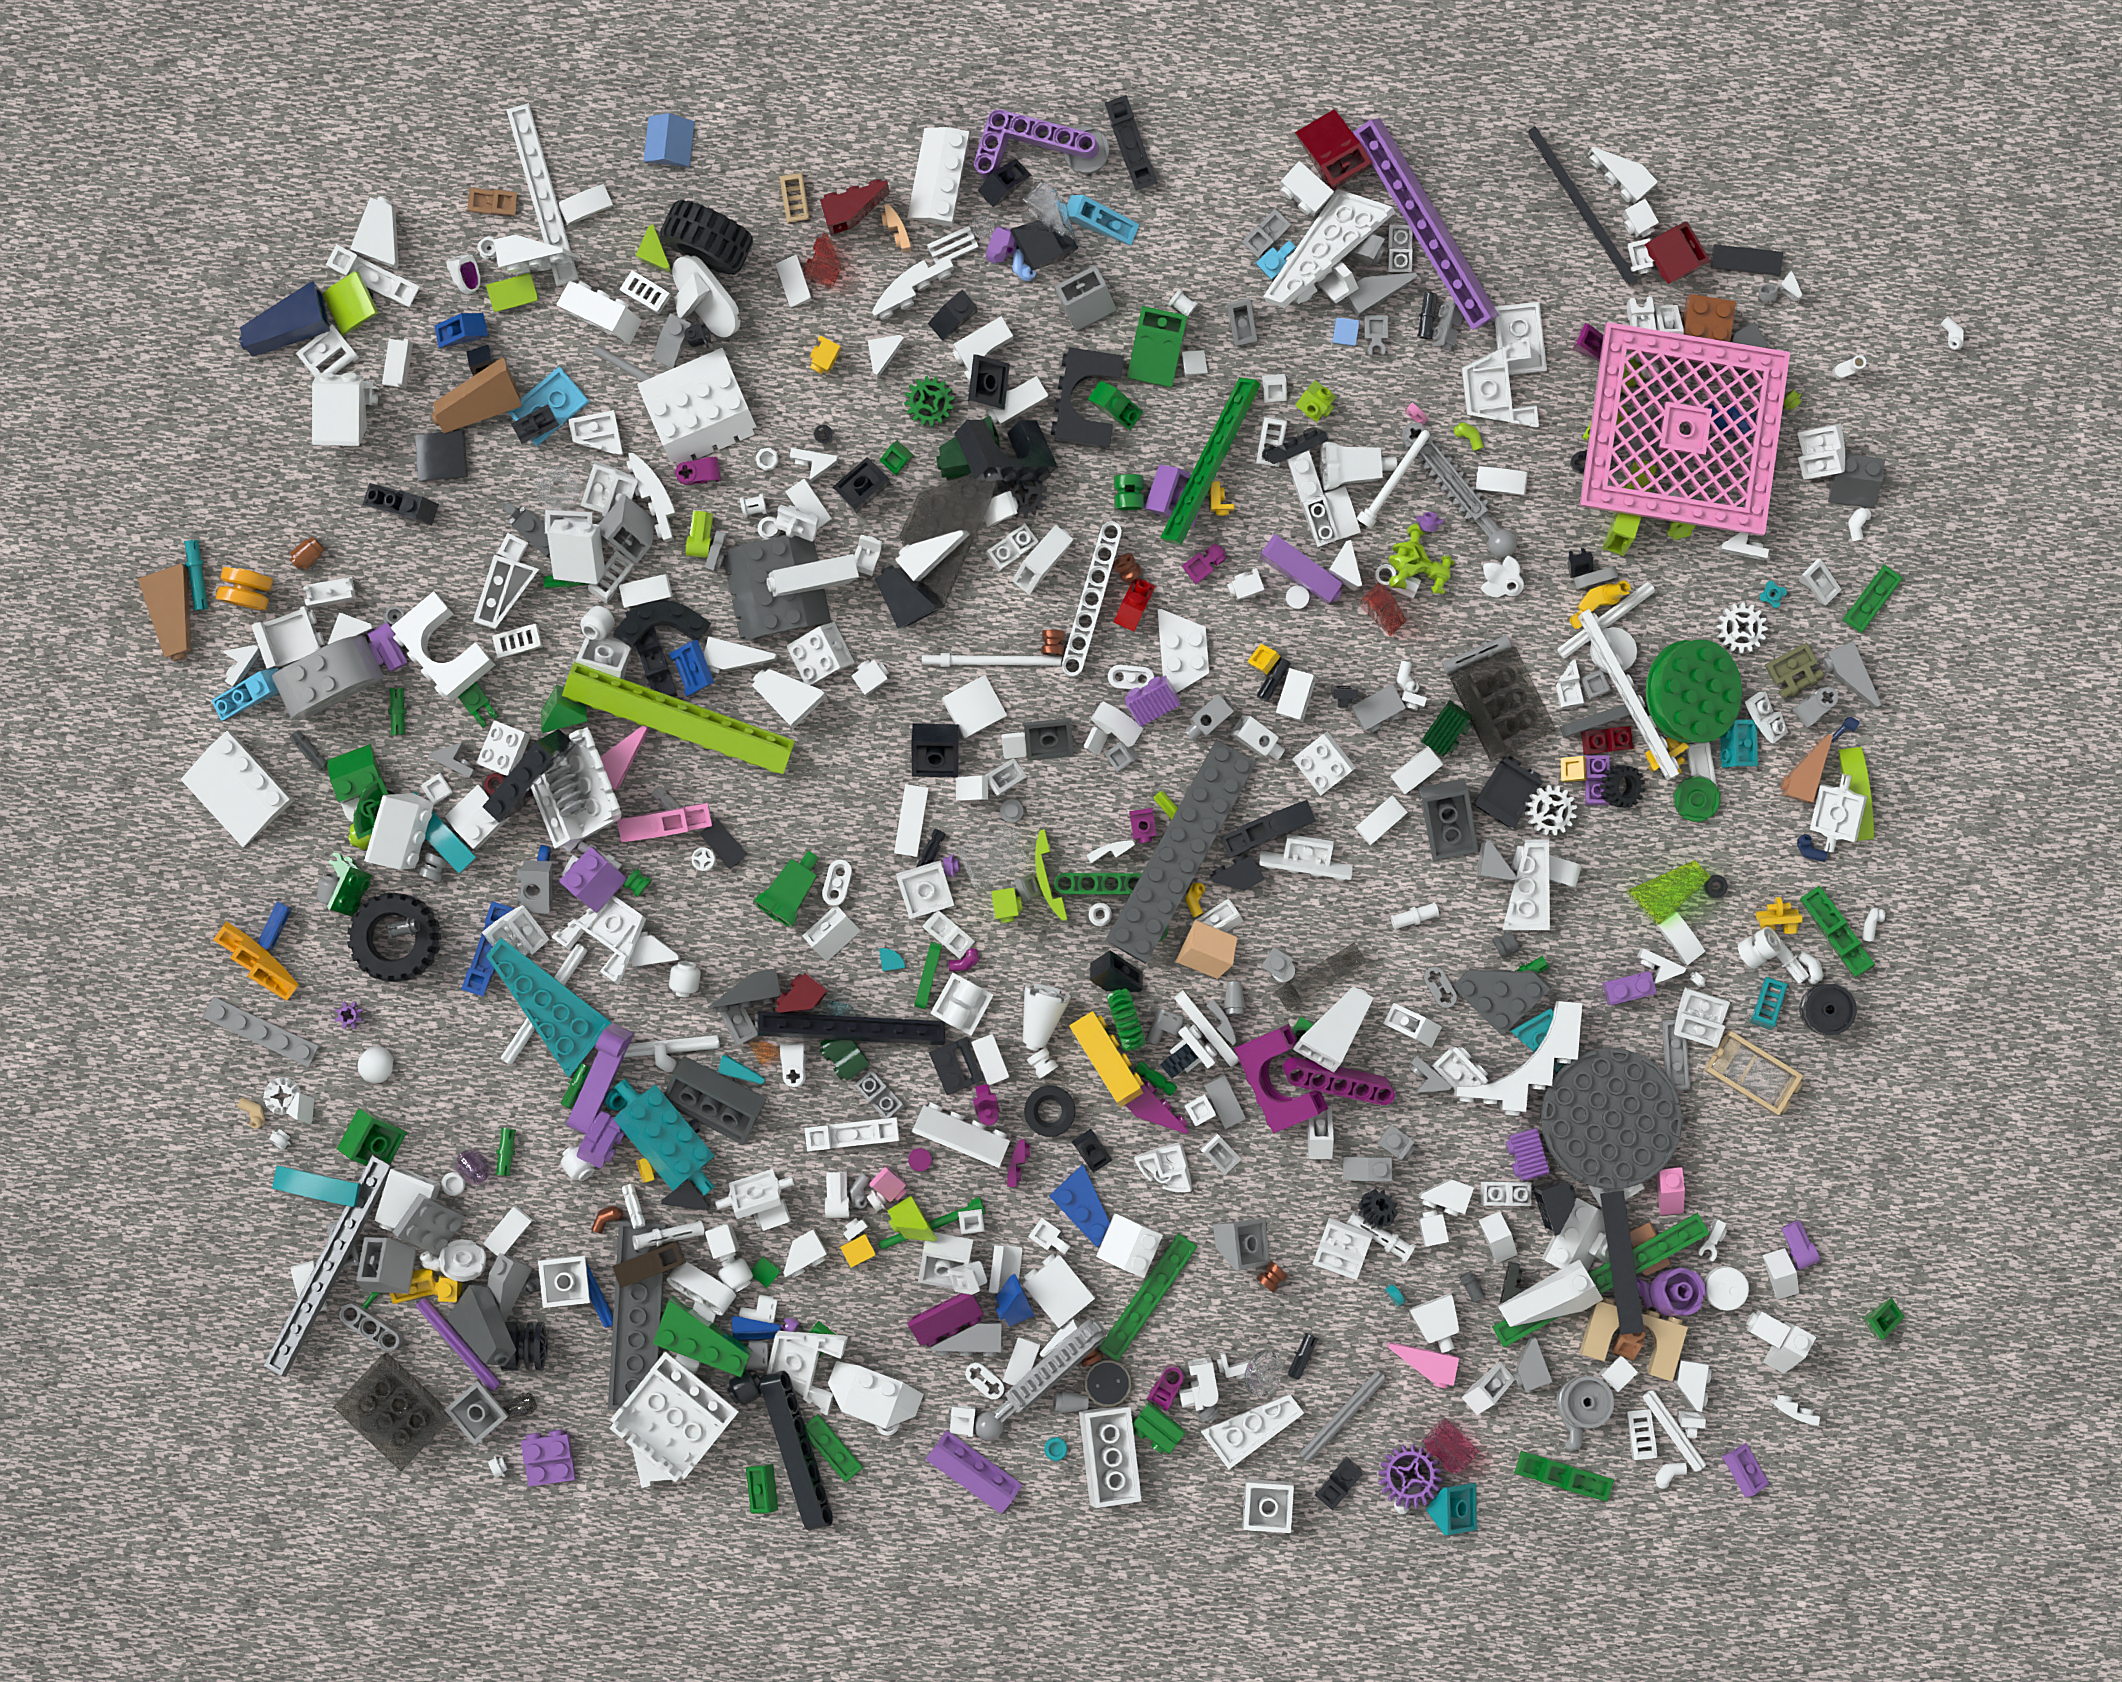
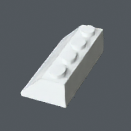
M949 127L924 128L907 219L953 227L969 145V131Z
M930 1102L929 1106L923 1105L912 1130L913 1133L995 1167H1000L1010 1142L1006 1138L1008 1134L997 1129L993 1133L985 1130L986 1125L973 1120L972 1124L963 1121L965 1116L951 1111L950 1115L941 1112L943 1107Z
M1112 1407L1079 1411L1090 1505L1100 1508L1142 1501L1131 1408Z

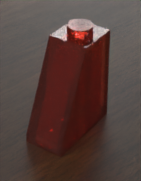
M1379 582L1358 603L1389 637L1407 621L1396 599Z

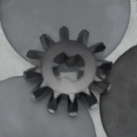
M1376 1189L1370 1193H1365L1357 1206L1360 1209L1358 1216L1365 1218L1363 1224L1370 1223L1371 1229L1377 1226L1380 1230L1390 1226L1398 1214V1211L1395 1209L1398 1203L1391 1201L1393 1195L1386 1196L1385 1190L1378 1192Z

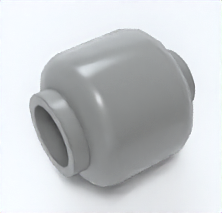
M326 873L324 877L318 880L317 900L325 904L326 908L340 880L337 873Z

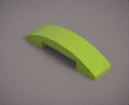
M1862 747L1838 750L1841 773L1852 776L1849 789L1854 793L1867 796L1857 841L1874 839L1872 798Z
M1043 829L1039 831L1035 849L1037 878L1042 893L1051 909L1062 921H1066L1067 916L1062 897L1052 899L1041 855L1050 853L1046 833Z

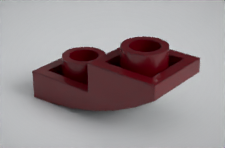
M1631 726L1581 732L1584 755L1633 749Z

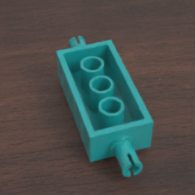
M626 1078L619 1082L614 1088L625 1099L627 1104L613 1120L672 1191L686 1180H692L703 1196H705L715 1185L703 1173L702 1167L713 1159L715 1155L656 1084L643 1094H638Z

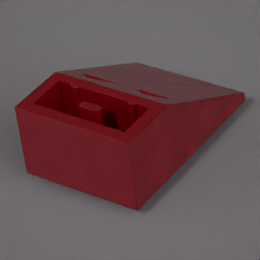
M1335 109L1295 132L1324 183L1332 190L1371 167L1372 161L1363 146Z
M876 179L870 181L868 186L860 188L859 185L847 188L844 193L837 194V192L825 194L824 198L820 199L830 235L853 229L890 193L887 180Z

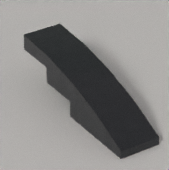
M632 610L625 612V615L627 616ZM652 627L635 644L650 688L676 697L678 694L656 629Z

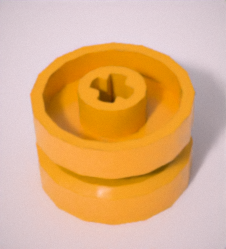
M222 567L220 579L234 586L218 587L215 599L252 609L267 610L269 599L265 595L255 592L256 590L270 591L273 578L247 569Z

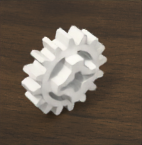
M1741 603L1739 608H1737L1733 604L1731 605V611L1728 609L1723 610L1725 617L1719 616L1717 618L1721 622V625L1715 627V629L1721 630L1717 638L1724 639L1721 644L1722 646L1730 645V652L1737 648L1738 654H1741L1745 648L1749 653L1752 651V645L1756 648L1760 646L1758 640H1765L1766 637L1761 633L1768 630L1767 627L1762 626L1766 618H1759L1762 611L1754 612V605L1745 608V603ZM1737 613H1744V614H1747V615H1749V616L1746 617V618H1740V617H1739L1738 615H1736V614H1737ZM1727 622L1731 625L1729 634L1727 633ZM1753 623L1756 624V634L1753 632ZM1745 624L1744 631L1739 633L1737 630L1739 625ZM1741 638L1748 643H1737L1735 640Z
M1546 785L1545 791L1542 788H1537L1538 795L1530 794V798L1533 801L1526 803V806L1530 807V811L1525 812V815H1531L1532 817L1528 823L1536 824L1535 831H1539L1542 828L1543 835H1547L1549 830L1551 835H1557V829L1561 833L1566 832L1564 826L1571 827L1573 824L1569 821L1570 818H1576L1572 810L1576 809L1577 806L1570 803L1574 800V797H1566L1568 790L1560 792V786H1555L1552 790L1550 785ZM1549 795H1555L1559 797L1560 800L1554 801L1551 797H1549ZM1538 803H1540L1539 812H1537ZM1549 806H1558L1553 810V814L1544 815L1550 809ZM1563 809H1565L1564 818H1562ZM1550 820L1554 826L1545 825L1541 821Z

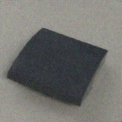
M465 431L415 435L419 482L468 477Z

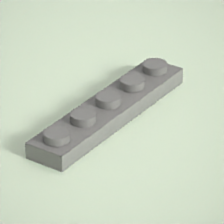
M217 997L212 998L203 1017L307 1067L311 1066L320 1047Z

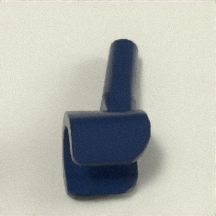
M1847 717L1840 729L1833 734L1832 742L1837 740L1846 729L1854 732L1860 722L1853 717Z

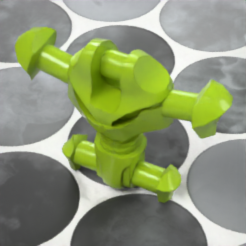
M1417 523L1412 524L1407 528V535L1411 536L1410 541L1397 543L1392 547V550L1397 555L1389 556L1388 562L1399 573L1389 579L1390 587L1406 590V578H1411L1413 575L1423 572L1427 575V578L1435 581L1434 586L1431 587L1433 594L1443 595L1445 593L1443 586L1451 577L1450 566L1455 565V561L1447 555L1441 556L1442 564L1436 561L1432 562L1427 557L1423 545L1419 544L1420 537L1426 533Z

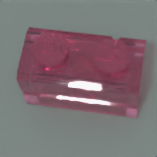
M1447 1418L1439 1421L1422 1440L1426 1445V1450L1443 1462L1442 1465L1445 1470L1454 1474L1463 1471L1479 1452Z

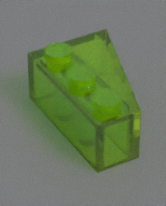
M1692 860L1624 892L1655 925H1660L1698 890L1710 876L1696 860Z

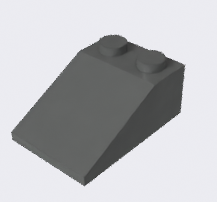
M1465 779L1419 787L1432 860L1479 852L1469 791Z

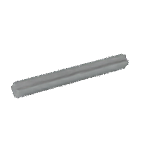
M1376 1371L1300 1452V1456L1306 1462H1310L1386 1381V1376L1380 1371Z

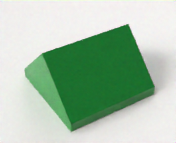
M556 684L541 710L542 733L588 721L587 704L574 702L562 696L564 687Z

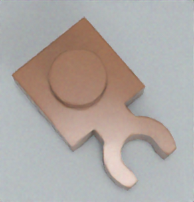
M1644 1326L1645 1332L1624 1335L1620 1333L1612 1346V1353L1634 1361L1643 1346L1646 1326Z

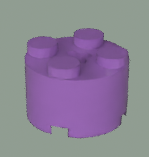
M1686 1268L1665 1270L1659 1273L1649 1285L1652 1303L1663 1316L1690 1315L1697 1312L1703 1304L1702 1300L1703 1296H1705L1704 1283L1697 1273Z

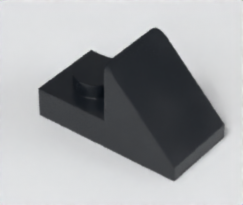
M1092 1129L1071 1141L1093 1173L1112 1161Z

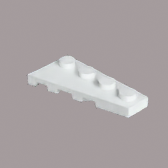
M1549 839L1525 840L1503 930H1550Z
M1289 1393L1203 1429L1201 1433L1227 1468L1230 1469L1303 1415L1304 1412Z

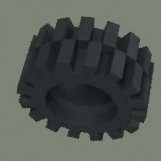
M1616 765L1609 767L1610 770L1604 772L1607 777L1602 776L1601 781H1604V785L1600 784V789H1604L1601 795L1606 797L1604 801L1611 806L1631 808L1633 805H1637L1639 803L1637 799L1641 800L1643 797L1640 795V792H1645V788H1641V785L1645 784V780H1640L1643 777L1642 773H1638L1639 770L1632 766ZM1622 778H1625L1626 790L1624 794L1621 795L1619 792V783Z

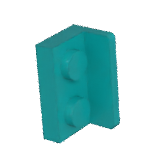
M1735 720L1730 729L1720 737L1722 768L1758 766L1757 725L1754 720Z

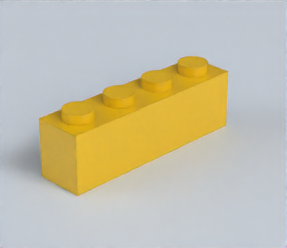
M1092 1011L1069 1025L1120 1108L1143 1094L1140 1086L1144 1085L1137 1072L1132 1075L1128 1068L1132 1064L1125 1053L1120 1055L1116 1048L1120 1045L1113 1034L1108 1036L1104 1030L1108 1026L1101 1015L1096 1017Z

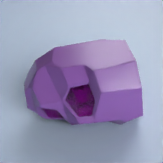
M996 226L986 252V259L989 262H1003L1008 255L1014 254L1017 243L1010 232L1011 229Z

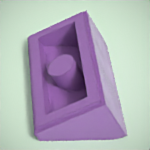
M1747 1443L1722 1456L1744 1497L1753 1496L1769 1485Z

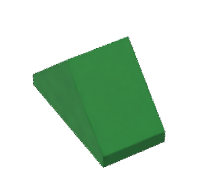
M1890 1298L1863 1316L1862 1319L1873 1336L1882 1340L1902 1321L1904 1315L1894 1300Z

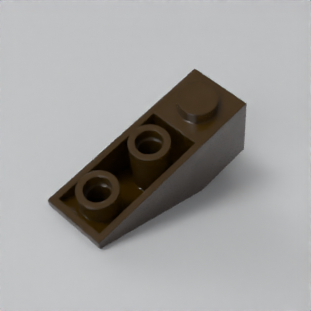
M675 1241L614 1265L612 1268L620 1288L680 1266L686 1263L679 1241Z

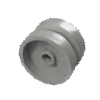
M1582 1376L1569 1379L1562 1384L1557 1392L1556 1407L1559 1416L1565 1423L1575 1428L1589 1429L1599 1427L1608 1421L1613 1412L1614 1398L1611 1389L1604 1381L1597 1377Z

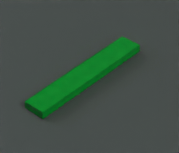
M1180 1233L1176 1235L1098 1349L1115 1361H1119L1198 1247L1196 1244Z

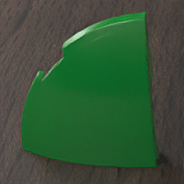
M382 778L369 784L359 797L360 800L356 810H354L353 820L357 839L372 834L383 795H389Z

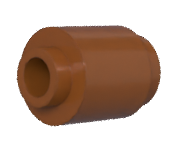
M312 536L309 539L306 538L290 552L292 557L289 560L298 570L300 568L306 570L322 556L321 553L325 549Z

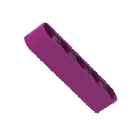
M1290 1057L1283 1064V1070L1288 1082L1296 1087L1378 1105H1388L1395 1099L1393 1087L1384 1076L1344 1067H1338L1335 1072H1332L1312 1060L1299 1057ZM1321 1074L1320 1077L1314 1078L1316 1075ZM1343 1079L1341 1082L1335 1083L1337 1080Z

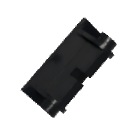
M697 318L698 324L685 330V338L692 347L705 344L708 349V342L712 341L706 324H701Z

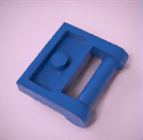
M698 640L690 641L669 653L685 687L683 691L686 697L694 695L714 683Z

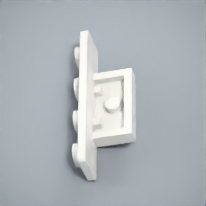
M1287 834L1284 854L1267 851L1260 852L1259 865L1268 869L1279 868L1292 873L1304 872L1316 877H1333L1336 880L1352 879V865L1330 862L1334 841Z

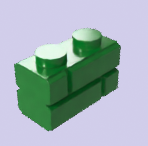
M1149 1401L1132 1421L1133 1432L1141 1439L1145 1437L1153 1442L1151 1446L1160 1454L1164 1451L1170 1454L1186 1433L1184 1428Z

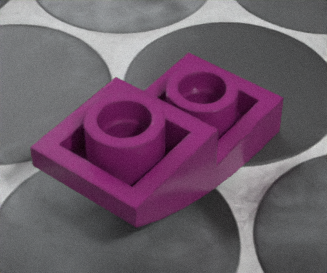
M1025 1139L1019 1140L1013 1152L1008 1169L1007 1187H1017V1181H1021V1167H1016V1163H1025V1158H1030V1144H1025Z

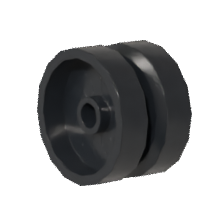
M1821 984L1808 989L1802 996L1799 1012L1804 1025L1812 1032L1820 1035H1838L1848 1030L1854 1023L1857 1007L1852 994L1846 988L1836 984ZM1827 1006L1831 1007V1012H1826Z

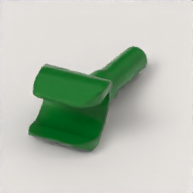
M372 1292L362 1306L367 1309L373 1300L383 1292Z

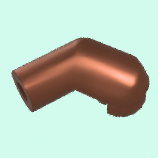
M609 1206L600 1210L591 1230L602 1234L607 1222L622 1219L623 1211L617 1206Z

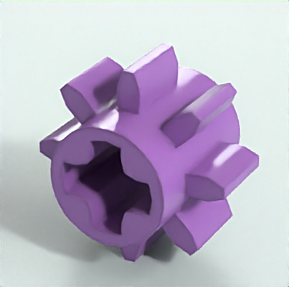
M344 1001L342 1002V1009H335L339 1013L335 1022L341 1021L343 1023L342 1029H346L348 1024L353 1029H356V1022L364 1021L360 1017V1013L364 1009L355 1008L357 1002L353 1001L351 1006H348V1003ZM352 1010L351 1014L354 1015V1018L347 1020V1016L344 1015L345 1011Z

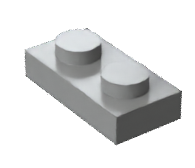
M738 1005L729 1006V1011L720 1012L736 1046L758 1036L745 1008L739 1009Z

